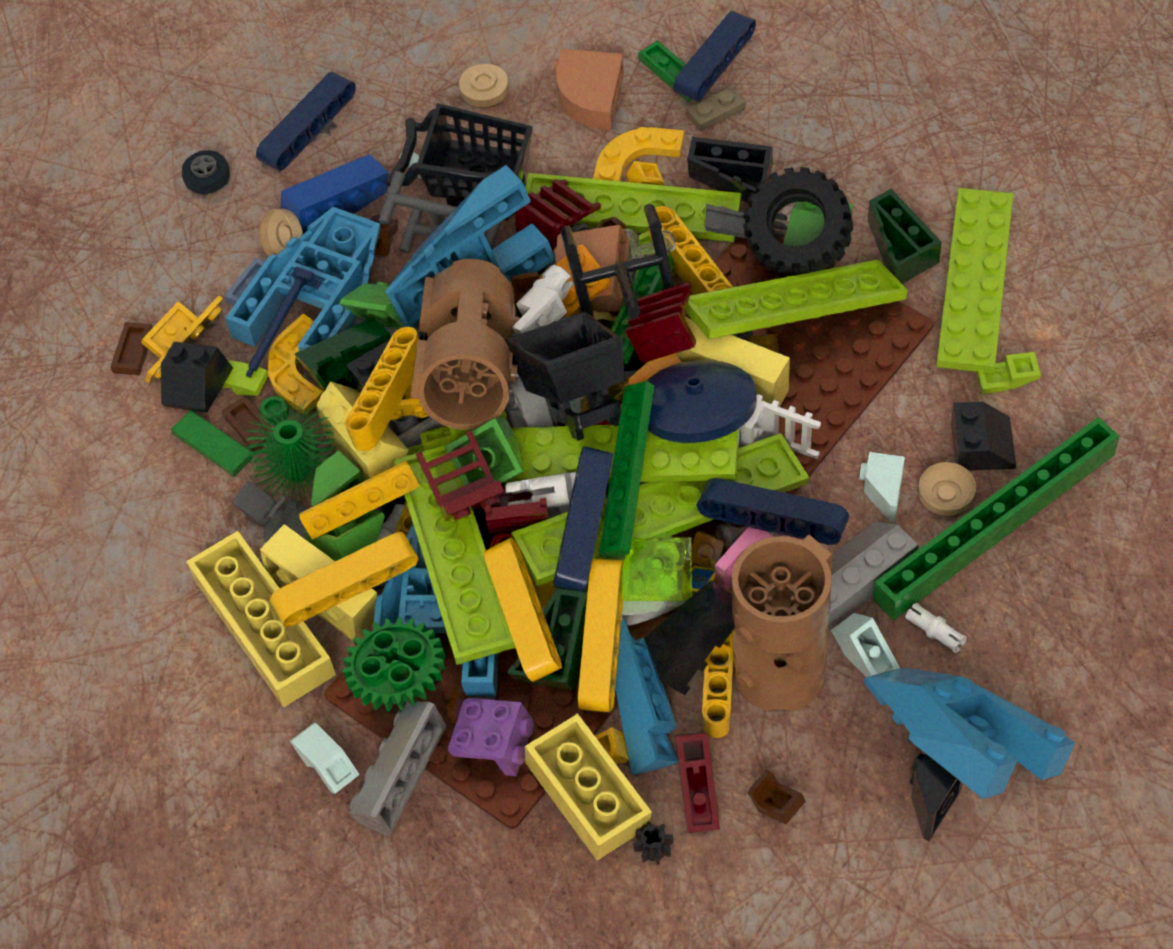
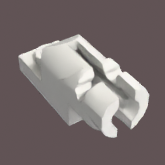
M551 265L542 274L543 279H537L533 283V287L516 303L522 315L512 327L516 335L558 321L567 313L562 300L573 286V282H566L571 276L564 269Z
M576 472L507 483L506 493L532 492L533 494L530 500L509 502L508 506L540 502L541 498H546L547 508L569 505Z

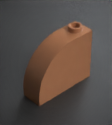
M561 49L559 59H555L553 67L561 107L569 117L582 125L596 129L612 130L624 74L623 54Z
M620 225L573 232L576 247L581 244L584 245L601 268L628 261L630 240ZM558 235L557 247H554L555 265L566 256L561 235ZM616 276L610 277L611 284L591 301L593 311L612 312L621 309L624 300Z

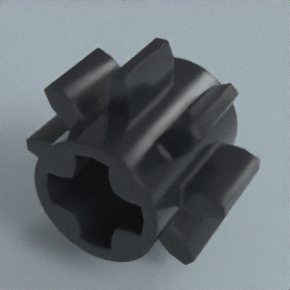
M648 822L647 827L643 831L636 830V838L639 841L633 843L634 852L642 851L643 863L650 860L655 861L659 865L660 859L664 855L671 857V849L667 845L674 843L673 835H665L664 824L658 827Z

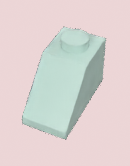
M869 452L868 462L861 464L859 480L865 481L864 493L888 521L895 522L905 457Z
M853 613L831 630L844 655L865 677L900 669L872 617Z

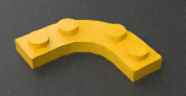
M639 127L617 136L601 151L596 163L593 179L621 181L626 166L635 158L643 155L681 157L685 138L684 130Z
M304 313L276 338L268 354V375L273 389L291 407H293L294 403V409L296 408L297 411L301 409L302 415L304 411L305 413L308 412L309 407L310 409L316 407L323 391L303 378L297 371L299 360L295 353L299 352L298 344L314 322Z

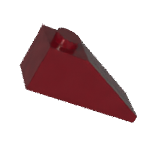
M704 731L674 735L687 832L718 830L720 827L708 733Z

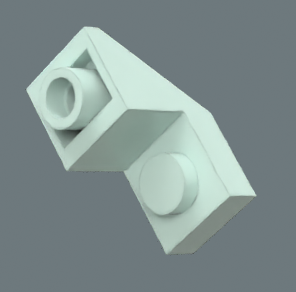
M317 723L311 724L289 741L305 765L315 768L331 793L336 794L360 775L343 749Z

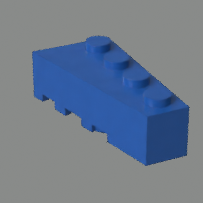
M368 154L281 191L280 209H288L296 215L303 235L308 231L307 226L332 207L354 214L387 193L388 185H386L385 181L389 172Z

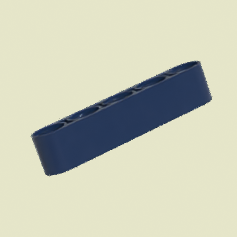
M730 11L679 72L675 79L674 92L695 101H700L750 40L756 27V20Z
M335 72L326 74L262 140L256 150L257 160L278 171L284 170L353 98L356 84Z
M586 446L582 447L553 586L581 592L585 591L613 453Z
M711 478L706 482L696 504L700 514L711 519L800 539L810 535L817 542L826 545H835L840 542L849 520L848 511L834 503L720 478Z

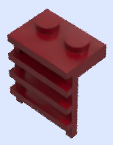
M555 179L552 181V186L546 187L544 185L540 187L539 193L531 192L528 194L531 202L516 211L515 231L520 232L530 224H533L548 240L554 253V247H557V238L560 235L561 228L570 226L601 209V204L598 202L592 204L567 187L568 181L565 179L562 181Z
M690 282L637 298L640 315L637 318H628L630 327L626 328L625 332L642 363L695 347L696 339L685 319L692 287Z
M472 430L466 432L470 442L469 445L427 463L422 452L416 454L420 468L424 472L429 488L433 492L445 522L453 518L455 521L464 519L472 514V510L481 506L483 509L487 505L494 506L500 502L499 499L504 493L500 481H494ZM474 451L477 461L438 478H433L430 469ZM481 467L484 478L441 496L438 485Z
M503 488L504 493L499 499V503L494 506H484L489 534L517 531L548 519L546 498H541L540 502L508 506L509 502L530 500L531 496H533L532 492L512 494V492L506 493V488Z

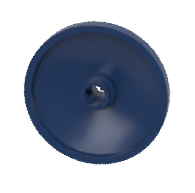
M694 360L678 363L659 371L647 380L654 385L648 431L668 441L699 443L724 437L742 427L751 418L757 405L756 389L752 378L741 368L722 361Z

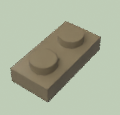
M729 86L686 108V115L701 132L744 110L745 102Z

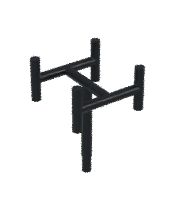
M647 204L644 207V213L648 221L655 254L584 273L572 229L569 226L561 228L560 232L581 312L585 311L595 319L586 284L602 279L617 277L625 306L631 318L639 317L640 308L629 272L658 265L663 290L675 287L661 230L662 225L654 205Z

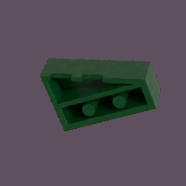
M892 188L869 201L868 224L886 268L902 284L940 263L942 242Z
M371 318L295 353V356L321 391L324 392L330 381L353 388L346 364L390 340L392 336L374 318Z
M556 588L543 610L561 660L562 668L532 682L524 672L518 657L515 664L511 665L507 674L516 681L575 691L582 657L587 603L586 592Z

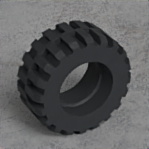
M793 167L784 169L785 174L778 176L777 172L769 175L770 181L766 184L761 181L756 186L758 192L750 194L747 200L749 207L744 209V233L755 258L759 263L764 264L765 269L771 273L778 272L779 276L783 278L789 277V275L795 276L821 271L824 268H833V262L836 259L841 260L845 255L844 249L849 247L852 239L850 235L851 231H853L852 214L843 190L839 189L838 184L832 178L826 179L825 173L817 170L814 174L806 167H801L800 172H794ZM794 202L815 204L821 209L825 220L824 228L819 236L812 242L802 246H788L780 243L772 230V223L777 213L783 207Z

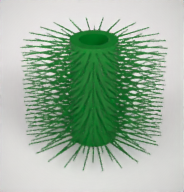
M284 403L286 420H284L281 408L280 422L277 417L274 418L268 412L277 423L275 425L267 419L265 421L268 424L274 425L275 428L258 423L255 425L268 428L273 432L256 431L257 429L245 431L269 435L266 437L262 436V438L259 436L253 438L254 436L245 439V441L265 440L262 444L255 445L256 443L246 448L249 450V448L257 446L267 447L259 452L256 450L248 454L249 457H253V455L255 457V455L257 456L260 453L268 454L264 458L260 459L258 457L253 461L254 465L258 461L259 463L263 460L270 461L264 466L254 468L255 471L256 469L258 471V469L260 470L264 467H271L265 473L255 474L256 478L257 476L261 477V475L263 477L267 473L271 474L273 472L274 474L272 477L259 482V484L262 482L266 483L268 480L270 481L272 478L274 479L280 475L278 480L268 487L272 488L275 483L277 484L279 480L285 477V480L281 482L277 489L282 488L284 482L286 484L288 480L286 486L288 490L289 484L291 487V482L293 481L292 492L294 494L295 482V487L297 483L301 500L299 481L305 495L303 480H306L308 486L310 484L313 486L311 480H308V476L312 480L314 478L309 473L315 474L314 469L317 468L315 465L319 466L322 464L319 459L328 458L333 455L332 453L324 456L318 455V453L327 450L330 452L336 449V446L333 445L332 448L331 443L335 442L333 438L332 441L331 438L330 440L326 439V441L324 439L323 442L315 440L321 436H332L334 433L328 431L322 435L313 434L319 429L332 427V425L325 424V426L308 430L314 424L325 420V418H320L319 421L317 420L310 425L308 423L305 426L314 416H309L307 421L305 419L304 423L300 424L308 412L303 413L301 419L299 417L297 422L299 413L297 411L296 417L294 413L292 420V408L290 419V405L288 420ZM322 443H327L326 445H328L324 449L316 448Z

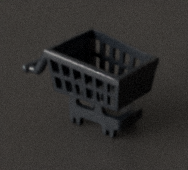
M437 103L436 108L430 110L421 123L416 122L413 118H408L405 121L406 141L398 163L385 181L386 185L390 187L394 172H405L410 164L417 143V132L428 131L418 162L410 166L405 174L402 186L411 185L420 174L432 197L446 198L447 205L458 207L483 179L507 165L525 187L524 171L529 158L533 126ZM446 116L453 117L454 125L447 123ZM460 119L468 121L469 128L462 127ZM475 123L482 124L483 131L476 130ZM489 126L497 128V134L489 133ZM503 130L510 131L511 137L503 136ZM450 132L456 133L458 140H452ZM517 133L525 135L524 139H518ZM464 135L470 136L471 143L465 142ZM477 138L484 139V145L478 144ZM490 141L497 142V147L491 146ZM503 143L511 145V149L504 148Z
M583 311L504 339L510 352L513 353L512 364L517 365V373L525 390L545 398L553 427L567 425L572 438L579 441L584 439L582 429L608 419L611 425L619 426L621 413L619 402L609 395L607 387L625 381L622 350L624 343L621 337ZM586 395L590 410L581 413L573 412L569 401Z

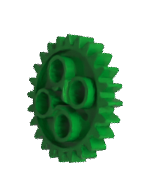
M398 617L396 623L391 625L390 620L386 618L383 627L374 622V630L372 632L362 629L363 639L353 638L355 647L346 648L349 657L343 658L345 668L342 671L348 689L352 690L355 699L361 698L364 706L372 702L374 710H377L384 704L387 712H390L393 704H397L401 711L404 708V702L408 701L414 707L416 706L415 698L417 696L426 700L425 690L435 691L434 681H442L443 679L440 671L446 669L444 650L440 639L436 638L434 630L427 631L425 623H421L416 627L414 619L411 618L405 625L402 618Z

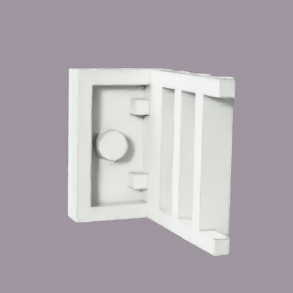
M757 394V405L753 415L740 427L739 445L744 447L779 434V416L785 418V440L790 448L795 452L818 459L820 452L811 449L812 428L819 430L821 422L813 420L812 413L806 412L805 416L796 413V408L793 406L786 410L779 407V401L773 400L772 404L763 401L762 395ZM795 422L802 424L801 445L794 443Z

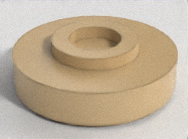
M478 64L463 72L459 80L461 97L466 103L483 108L500 103L508 94L509 83L507 74L502 68L493 64Z
M288 209L270 210L263 216L260 223V242L268 256L274 254V252L278 254L287 247L286 243L293 237L299 239L302 235V228L298 218Z
M940 462L928 467L922 473L918 494L922 504L929 511L942 516H954L963 513L972 505L975 498L976 482L973 475L965 467L952 462Z

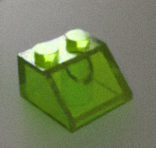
M691 537L632 538L630 553L626 554L622 568V601H687L692 597Z

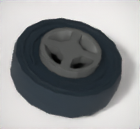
M205 150L196 152L189 156L182 165L183 181L187 188L194 193L209 194L216 192L226 185L230 177L229 165L226 159L216 151Z

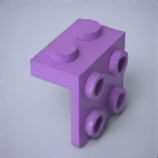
M467 698L463 701L448 751L455 757L494 760L505 775L517 776L519 767L525 760V746L528 738L533 734L534 720L521 702Z

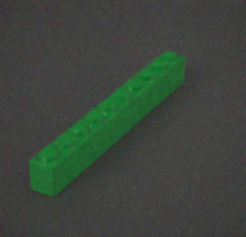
M1099 417L1094 419L874 582L873 601L894 621L910 609L913 604L918 603L1112 458L1116 452L1119 435Z

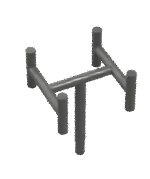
M395 171L379 222L389 225L395 205L412 208L399 248L401 252L409 253L415 234L429 237L445 220L444 216L448 217L457 207L399 194L405 174ZM423 211L429 213L434 221L433 227L419 224ZM501 222L486 231L485 237L491 250L493 249Z

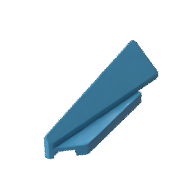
M622 619L616 695L631 774L639 775L674 765L678 762L666 733L676 729L677 725L663 683L659 679L645 640L643 638L635 640L629 633L627 622Z

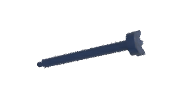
M295 267L291 276L296 280L250 361L249 369L246 373L247 377L250 378L253 372L257 371L304 284L317 290L319 289L322 282L313 275V272Z

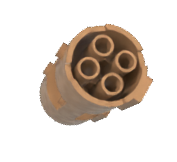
M479 259L454 261L452 266L441 272L439 271L434 278L425 277L418 332L427 333L428 339L427 341L418 340L410 398L419 399L423 409L432 419L450 428L476 429L492 419L498 418L508 403L510 382L515 383L517 365L512 364L513 353L510 352L504 340L512 337V333L515 334L512 327L520 319V317L515 316L514 288L511 281H508L500 272V268L487 261Z
M810 535L803 540L788 536H774L759 540L741 553L733 567L734 681L741 695L750 704L768 712H771V709L793 712L804 708L820 694L825 683L833 554Z

